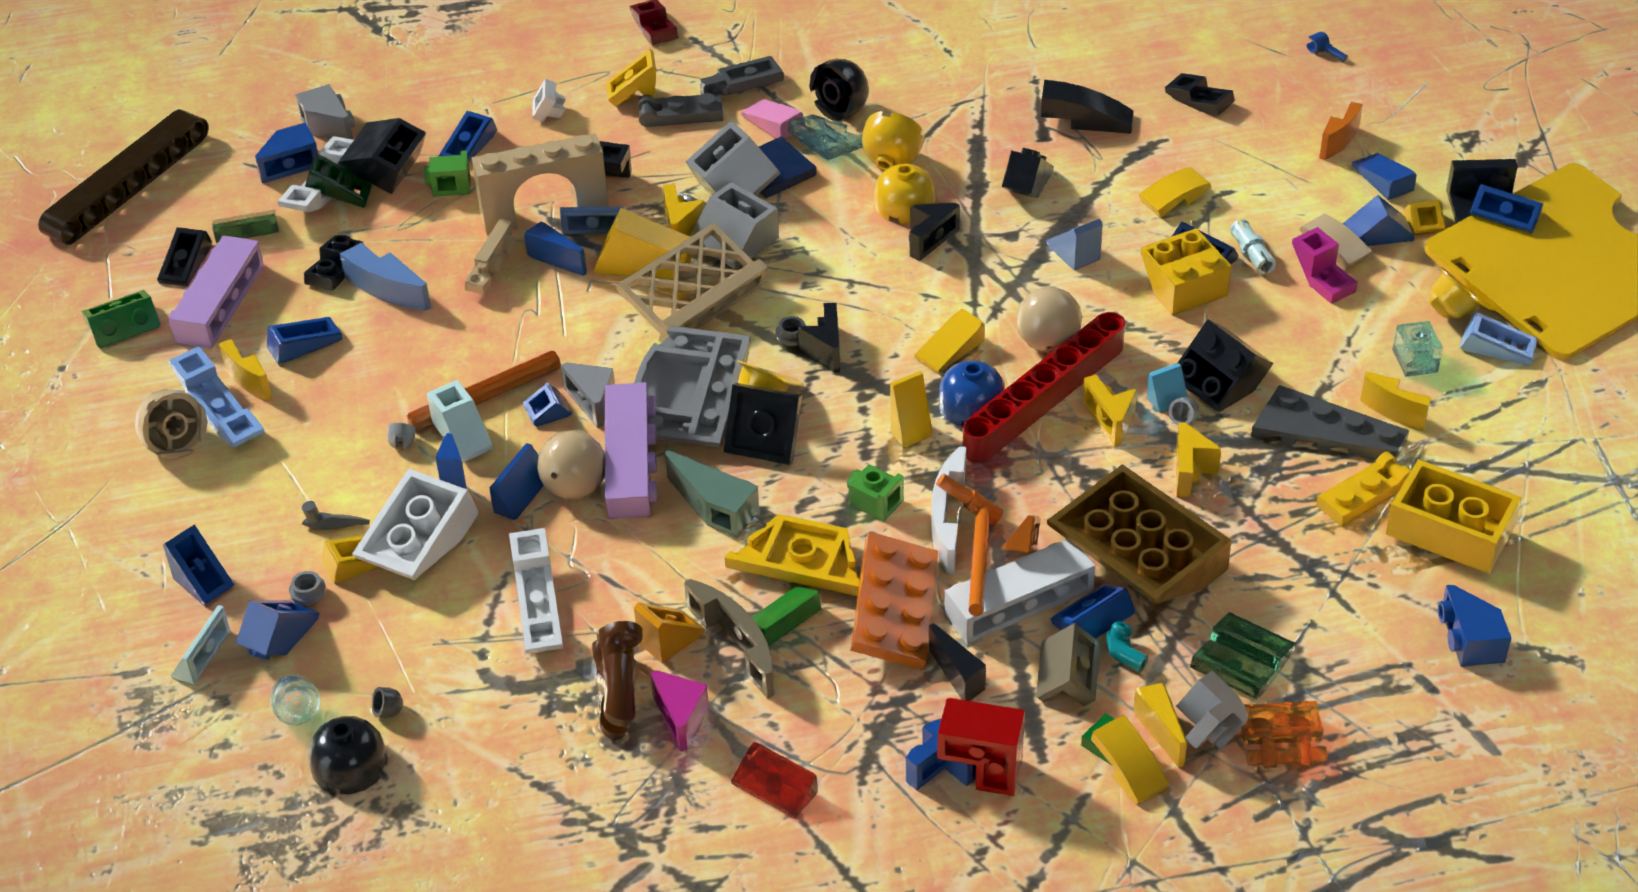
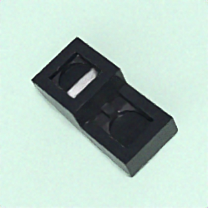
M1181 73L1165 87V92L1182 104L1212 115L1219 116L1235 101L1233 90L1208 87L1206 76Z

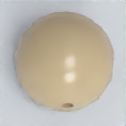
M1044 287L1030 292L1020 303L1016 324L1020 336L1029 347L1051 353L1081 329L1083 316L1080 305L1069 292L1060 288Z
M579 430L559 432L550 437L539 452L537 464L539 477L543 485L556 496L566 500L587 497L597 490L605 478L604 450L599 442L585 432Z

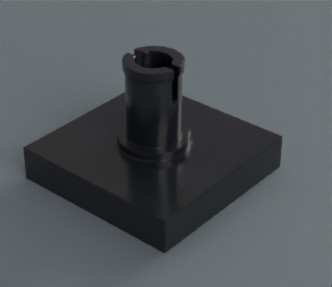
M741 383L732 384L723 452L787 465L792 464L803 395Z

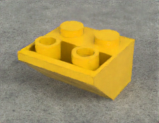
M1197 228L1141 247L1140 253L1154 295L1171 315L1228 296L1232 265Z

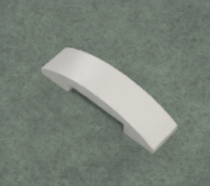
M333 136L322 148L320 155L338 164V161L354 140ZM305 181L301 186L291 185L278 200V206L312 212L322 208L333 198L322 195L320 189L305 187Z
M958 447L945 461L936 478L932 493L931 532L934 550H938V560L942 568L949 575H955L958 524L946 523L948 501L951 495L938 487L936 482L945 473L964 486L966 447Z
M545 528L509 533L526 654L562 649L563 643Z

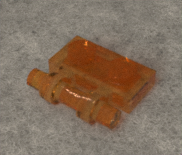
M1317 701L1244 704L1248 714V720L1241 728L1244 745L1260 744L1261 748L1259 750L1246 751L1248 766L1262 765L1264 769L1277 768V764L1298 763L1299 767H1310L1313 762H1327L1326 746L1311 747L1310 741H1322L1324 732ZM1295 742L1296 748L1276 749L1275 743Z

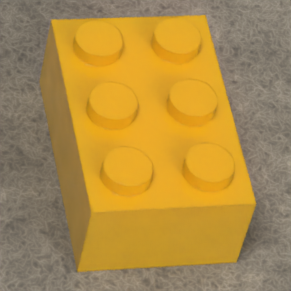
M1418 459L1391 504L1385 534L1490 574L1515 528L1522 497Z

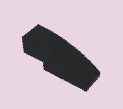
M1044 79L1041 117L1071 119V129L1131 134L1134 110L1101 92L1084 86Z

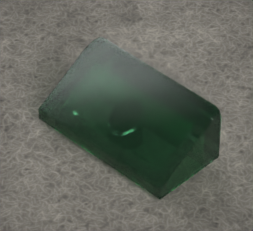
M276 209L212 221L216 243L220 241L223 235L249 238L279 232Z

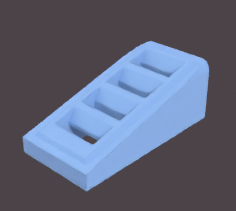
M1475 312L1464 329L1460 349L1475 354L1530 365L1533 361L1537 338ZM1517 345H1522V350L1518 349Z

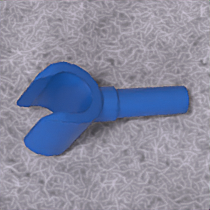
M1318 32L1309 36L1313 41L1306 46L1311 53L1323 49L1343 62L1347 59L1348 55L1330 44L1329 37L1325 32Z

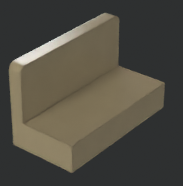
M1076 623L1044 639L1041 643L1036 697L1041 701H1045L1064 691L1083 706L1096 701L1100 642Z

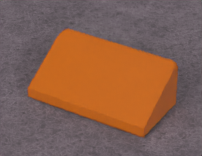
M1028 515L1002 549L1027 553L1035 552L1039 537L1040 516Z

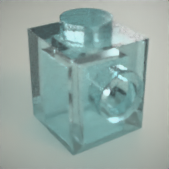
M1430 321L1397 325L1392 351L1405 377L1438 373L1443 347Z

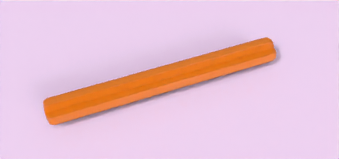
M550 350L464 389L473 399L475 405H478L561 367L560 358L555 351ZM429 404L406 415L408 424L413 425L416 428L415 431L433 424Z

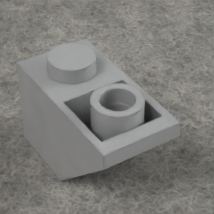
M330 84L295 94L300 119L303 123L306 122L312 135L330 139L335 136L353 140L351 128L355 127L353 115L350 110L345 109L341 94H335Z

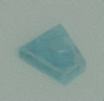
M814 114L789 122L788 133L827 161L863 148L862 134L856 135L847 132L846 124L829 121Z

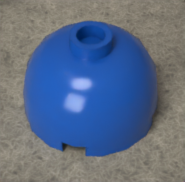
M977 360L957 363L948 369L940 382L939 410L951 422L962 425V421H966L1005 390L1004 380L998 371L988 363Z

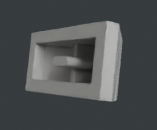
M568 362L562 364L564 390L597 428L603 426L605 422V385L615 384L613 368Z

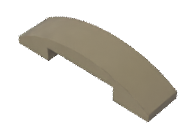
M692 579L685 581L686 607L706 629L717 623L725 629L745 652L748 678L767 699L774 696L771 653L767 641L754 619L736 601L714 587Z

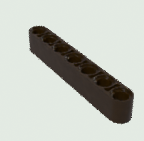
M182 109L175 110L45 210L39 219V231L66 245L75 243L203 142L209 130L207 120Z

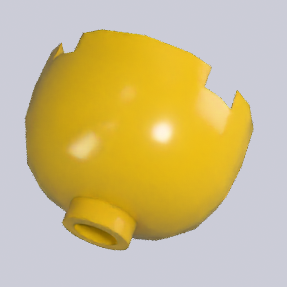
M876 112L870 115L866 120L862 133V145L866 156L883 170L898 164H912L918 157L925 140V135H921V126L913 119L900 113L892 112L891 117L882 116L883 112Z
M912 164L894 165L886 169L877 179L874 190V207L883 219L890 221L889 216L899 218V223L909 224L911 206L936 204L934 182L929 173L921 167Z

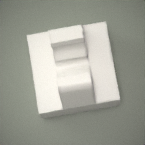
M544 79L532 100L533 119L544 122L547 116L560 119L566 110V107L562 106L566 98L556 92L555 82Z

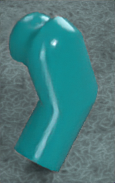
M1114 622L1111 626V631H1108L1106 635L1110 656L1139 673L1142 672L1148 662V656L1131 647L1129 638L1132 632L1131 627L1124 622Z

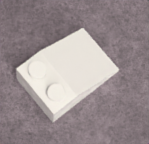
M408 468L352 554L357 559L415 580L462 541L478 516L479 511L467 489Z

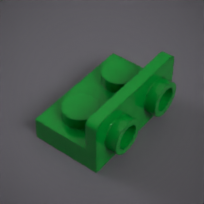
M145 290L81 311L85 323L91 329L95 343L99 348L161 326L152 298Z

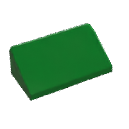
M796 586L752 616L761 629L768 646L820 611L821 594L813 589Z

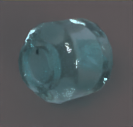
M290 674L283 676L274 683L270 691L269 703L273 714L280 722L290 726H300L310 722L317 715L320 709L321 697L317 686L311 679L301 674ZM293 692H299L301 696L294 695ZM290 694L291 699L287 702V696ZM295 700H300L298 703L293 704Z

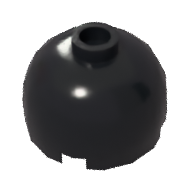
M837 58L828 60L816 66L810 75V91L815 90L818 99L814 103L820 112L831 120L838 121L856 114L863 108L868 99L869 85L866 75L851 60Z
M341 716L327 721L315 732L308 748V761L313 780L323 790L328 791V787L339 789L340 794L345 795L364 791L377 783L382 777L381 770L388 763L385 744L380 732L370 722L357 716Z

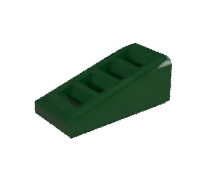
M315 154L305 187L320 189L322 195L365 208L372 184L333 161ZM354 189L359 190L360 194L354 192Z

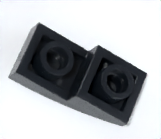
M347 235L333 236L319 248L320 260L304 272V284L333 291L345 279L340 253L363 243V241L351 239Z

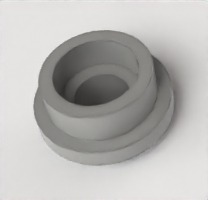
M313 571L300 572L293 577L289 587V594L295 603L311 605L320 601L325 596L326 584Z

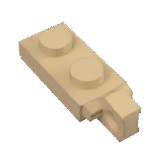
M499 219L474 258L475 266L465 280V291H471L483 296L490 289L492 276L500 272L504 257L507 253L511 254L515 246L516 237L512 235V221Z

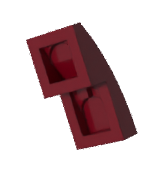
M649 0L629 6L637 26L651 45L679 38L677 27L667 18L666 7L658 0Z

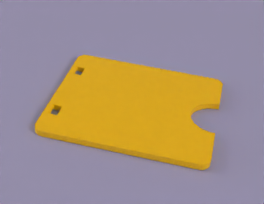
M1567 164L1513 193L1543 203L1541 215L1532 234L1471 215L1428 238L1426 241L1425 252L1429 257L1493 307L1520 331L1536 337L1537 344L1556 359H1570L1638 320V234L1622 227L1613 216L1612 208L1621 201L1622 194L1581 164ZM1460 262L1469 269V272L1465 273L1455 264ZM1535 322L1543 329V332L1539 333L1528 323Z

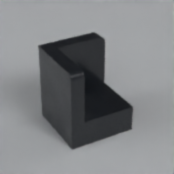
M600 141L599 143L603 151L605 178L607 175L629 178L632 173L630 145Z

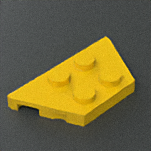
M778 514L767 523L765 528L757 530L747 538V545L737 553L731 550L725 555V568L858 596L860 580L857 577L848 528Z

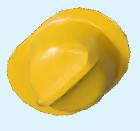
M1438 267L1441 274L1431 287L1430 292L1432 296L1430 297L1429 304L1439 315L1445 318L1455 317L1460 319L1480 306L1492 312L1496 311L1468 287L1456 281L1441 267Z
M739 360L737 361L742 365L738 383L784 392L789 385L804 386V383L789 376L754 367Z

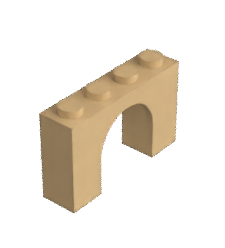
M596 133L471 157L480 215L487 236L490 235L499 219L512 221V230H517L514 209L515 194L525 181L540 174L552 173L567 178L570 181L575 207H609L603 151Z

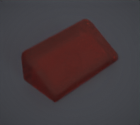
M753 742L748 748L731 779V784L794 819L797 818L818 793L817 776L813 772L757 742Z

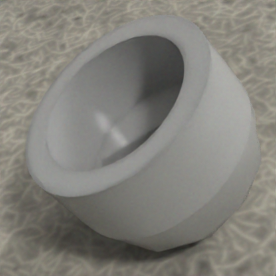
M1188 397L1178 398L1169 406V417L1177 425H1179V422L1190 424L1199 415L1198 404L1195 400ZM1189 406L1188 418L1186 419L1184 418V416L1186 415Z
M406 423L388 424L387 441L395 449L397 448V443H402L403 449H407L414 441L416 428Z

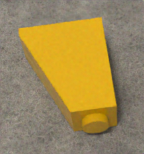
M620 208L600 249L593 271L598 274L631 276L690 238V236ZM684 253L680 255L679 262L690 264L693 254ZM659 269L655 272V278L673 279L674 270Z

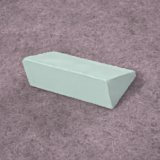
M218 605L172 672L171 677L173 679L191 684L197 682L231 631L223 606Z

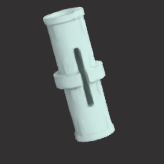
M1241 219L1244 228L1238 220L1235 221L1230 227V233L1239 243L1242 255L1251 260L1259 274L1265 275L1262 265L1267 273L1272 272L1277 263L1266 249L1265 240L1260 235H1256L1247 220Z

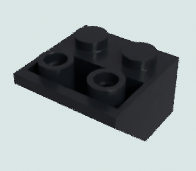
M401 118L367 122L340 158L338 165L382 190L393 194L419 157L427 132Z
M1209 319L1204 323L1177 362L1181 365L1186 388L1217 412L1223 411L1253 393L1274 364L1227 328Z

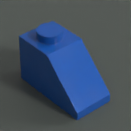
M306 122L276 130L255 155L262 183L310 170L315 154H318V149Z
M249 600L236 643L249 648L248 654L264 660H269L273 655H287L315 624L320 613L291 600Z

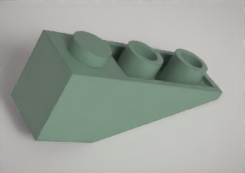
M669 450L665 452L667 478L706 525L738 538L760 511L758 486L747 480L722 472L717 468L694 461L687 456H682Z

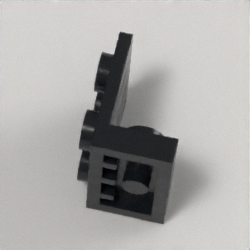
M1516 159L1451 161L1446 192L1456 223L1471 216L1469 213L1480 184L1513 194L1518 169Z

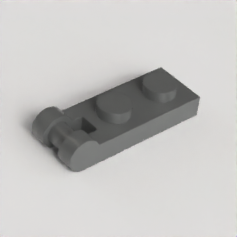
M703 93L701 95L672 96L667 98H654L651 95L645 94L640 96L637 102L639 122L645 127L723 121L721 93Z

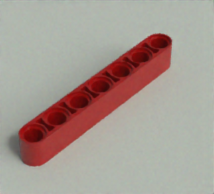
M1105 312L1098 315L970 416L963 423L962 447H966V459L971 462L980 463L992 458L1084 383V378L1096 374L1117 357L1124 347L1126 322L1124 317L1115 312Z

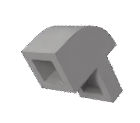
M1213 670L1199 679L1176 705L1196 725L1185 737L1196 749L1206 741H1209L1212 745L1215 743L1222 750L1248 720L1247 710L1241 699Z

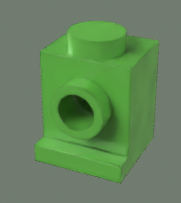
M461 151V155L430 157L429 166H424V178L426 185L431 184L433 197L470 194L471 174L467 151Z
M868 464L862 471L854 470L848 478L849 505L883 522L904 501V476L899 473L893 476Z

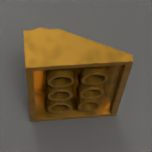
M1123 464L1047 519L1048 526L1155 604L1204 589L1229 569L1232 541L1230 538Z

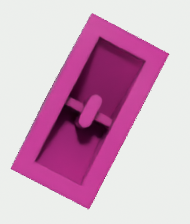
M658 670L651 672L653 699L680 752L689 748L709 710L707 684Z

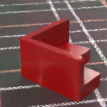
M947 698L938 730L937 759L976 765V790L1015 796L1023 759L1025 710Z

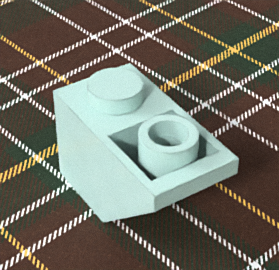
M458 380L427 392L432 423L443 438L446 433L453 435L462 463L493 450L492 442L475 403Z

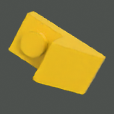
M648 49L605 82L608 101L615 107L624 100H629L636 91L655 98L657 69L654 52L651 49Z
M675 183L663 185L664 207L668 227L690 236L705 207L704 200L685 202L683 195H677Z
M1097 374L1084 378L1082 403L1114 446L1121 445L1135 414L1137 389L1113 395L1110 387L1105 386Z
M1179 422L1176 444V497L1191 498L1192 483L1199 484L1200 473L1216 474L1219 472L1221 448L1193 427L1183 422Z

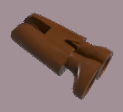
M617 621L603 626L597 631V640L592 643L593 658L597 669L595 679L599 698L600 729L606 737L613 740L624 737L635 718L634 679L636 660L634 659V648L641 644L643 640V628L631 621Z

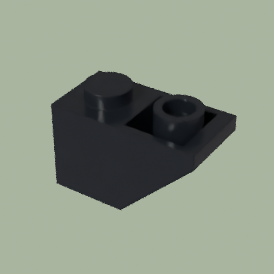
M1022 148L1021 153L1011 150L1002 188L1010 192L1038 198L1051 177L1054 166L1046 161V156L1040 155V152L1036 150Z

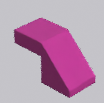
M1319 227L1292 239L1293 248L1309 286L1329 303L1332 304L1356 292L1358 282L1336 264L1339 244Z

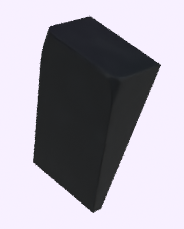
M176 228L157 278L158 283L189 286L212 245V240L207 231Z
M934 623L929 625V651L960 698L971 701L985 690L986 664Z

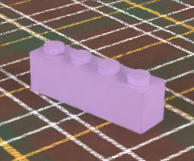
M223 235L216 247L212 248L209 258L203 267L198 270L196 278L190 287L184 291L183 298L177 307L170 313L169 327L172 329L176 343L209 349L213 348L264 266L259 241Z
M646 382L605 385V501L609 519L651 516V502H657L656 481H651V473H657L656 452H650V445H655L657 442L655 424H650V417L656 416L655 396H648Z

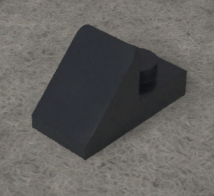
M920 204L910 207V257L921 261L960 230L959 204Z
M823 303L824 317H817L818 326H801L798 328L799 351L830 371L840 372L837 303Z

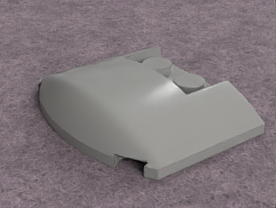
M671 326L666 330L667 335L670 337L659 345L654 343L645 355L634 382H646L648 396H655L656 416L650 417V424H655L656 439L720 448L725 441L732 384L738 383L742 367L737 361L747 363L751 338L748 335Z

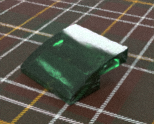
M1229 612L1213 627L1210 640L1193 655L1190 668L1204 675L1213 670L1229 687L1258 700L1280 673L1293 653L1296 643Z

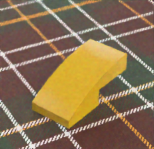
M1188 167L1156 181L1142 191L1139 197L1142 203L1162 218L1180 202L1189 206L1212 186L1210 182L1192 167Z
M232 339L219 343L225 368L234 381L258 398L265 401L272 399L267 375L257 356L254 354L242 358Z
M1366 371L1360 401L1372 410L1395 422L1424 431L1431 397L1398 389L1400 379Z
M1125 714L1093 731L1091 741L1115 768L1113 778L1136 805L1168 788L1169 783L1158 761Z

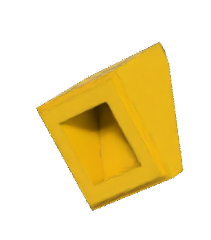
M1440 200L1409 203L1404 209L1405 218L1414 235L1441 232L1446 229Z

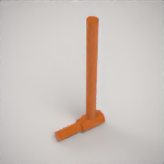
M943 473L937 480L936 485L962 502L963 507L975 515L968 611L973 616H980L984 611L989 525L994 526L1000 520L1003 509L975 490H968Z

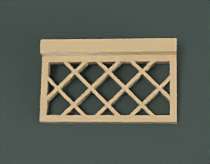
M713 222L617 285V291L660 333L658 341L662 343L670 337L667 335L666 330L671 326L698 329L763 285L768 267L760 259L754 262ZM712 235L721 244V249L703 247V241ZM684 253L698 255L697 265L680 263L679 256ZM702 256L720 258V268L702 266ZM725 259L737 260L744 267L740 270L725 269ZM659 269L674 270L673 280L655 278V272ZM678 272L697 273L696 283L678 281ZM701 274L719 276V283L715 286L701 284ZM636 284L650 286L649 296L636 295L630 288ZM654 287L673 289L672 299L654 297ZM677 290L696 292L695 299L691 302L677 300ZM653 306L672 308L671 315L662 321L653 312Z

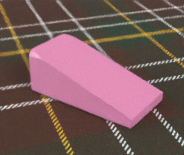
M763 99L741 112L743 117L774 138L782 136L784 139H787L804 129L803 113L801 111Z

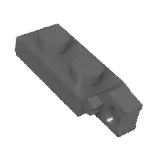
M767 56L717 69V74L700 79L701 94L721 93L722 96L742 93L746 90L784 81V72L773 57Z

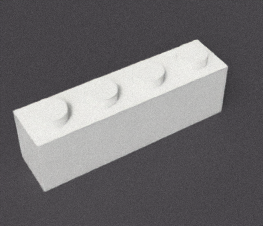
M1066 539L1059 543H1053L1047 548L1019 557L1015 561L999 568L986 571L984 611L980 616H973L968 611L971 579L963 583H957L945 590L944 615L965 643H971L1094 590L1095 564L1084 551Z

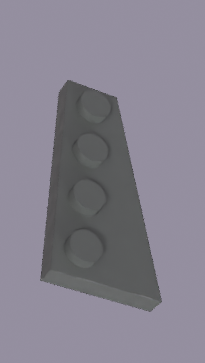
M1279 385L1252 426L1251 437L1263 439L1264 434L1281 437V442L1295 444L1296 440L1317 443L1316 448L1324 450L1336 447L1348 448L1349 454L1377 459L1384 452H1389L1397 458L1408 440L1409 430Z

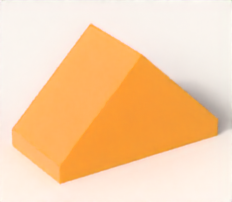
M639 602L634 607L635 623L643 628V640L639 645L660 663H664L697 640L705 631L701 625L680 609Z

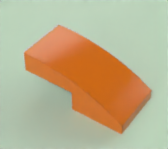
M1350 102L1343 119L1330 117L1322 135L1319 159L1326 160L1334 156L1352 141L1359 130L1363 104Z

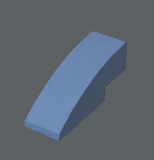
M363 243L340 253L345 279L357 288L374 297L403 307L424 311L431 308L427 283L392 253L389 252L379 258Z

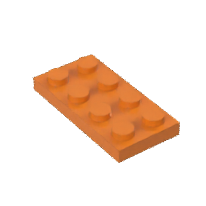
M869 531L864 545L850 651L923 670L928 655L929 625H931L938 550Z

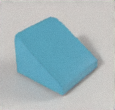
M1179 363L1149 373L1147 399L1158 412L1168 411L1170 404L1174 400L1188 397L1182 368Z

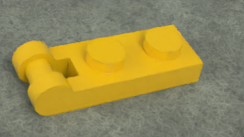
M1384 452L1373 464L1318 495L1316 506L1340 526H1343L1398 493L1410 474L1411 469L1407 466L1401 467L1397 463L1396 457L1389 452ZM1389 474L1391 477L1386 479L1384 476Z

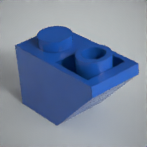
M1446 585L1443 601L1438 602V617L1441 623L1446 624L1449 649L1451 652H1456L1460 666L1505 663L1511 635L1501 609L1455 585Z

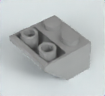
M733 121L724 126L686 161L697 181L712 195L733 182L757 196L781 174L751 137Z
M731 182L709 197L690 235L692 237L714 222L737 246L752 258L779 238L778 208ZM712 235L703 241V247L721 249V244ZM725 259V263L734 269L742 265L737 260Z

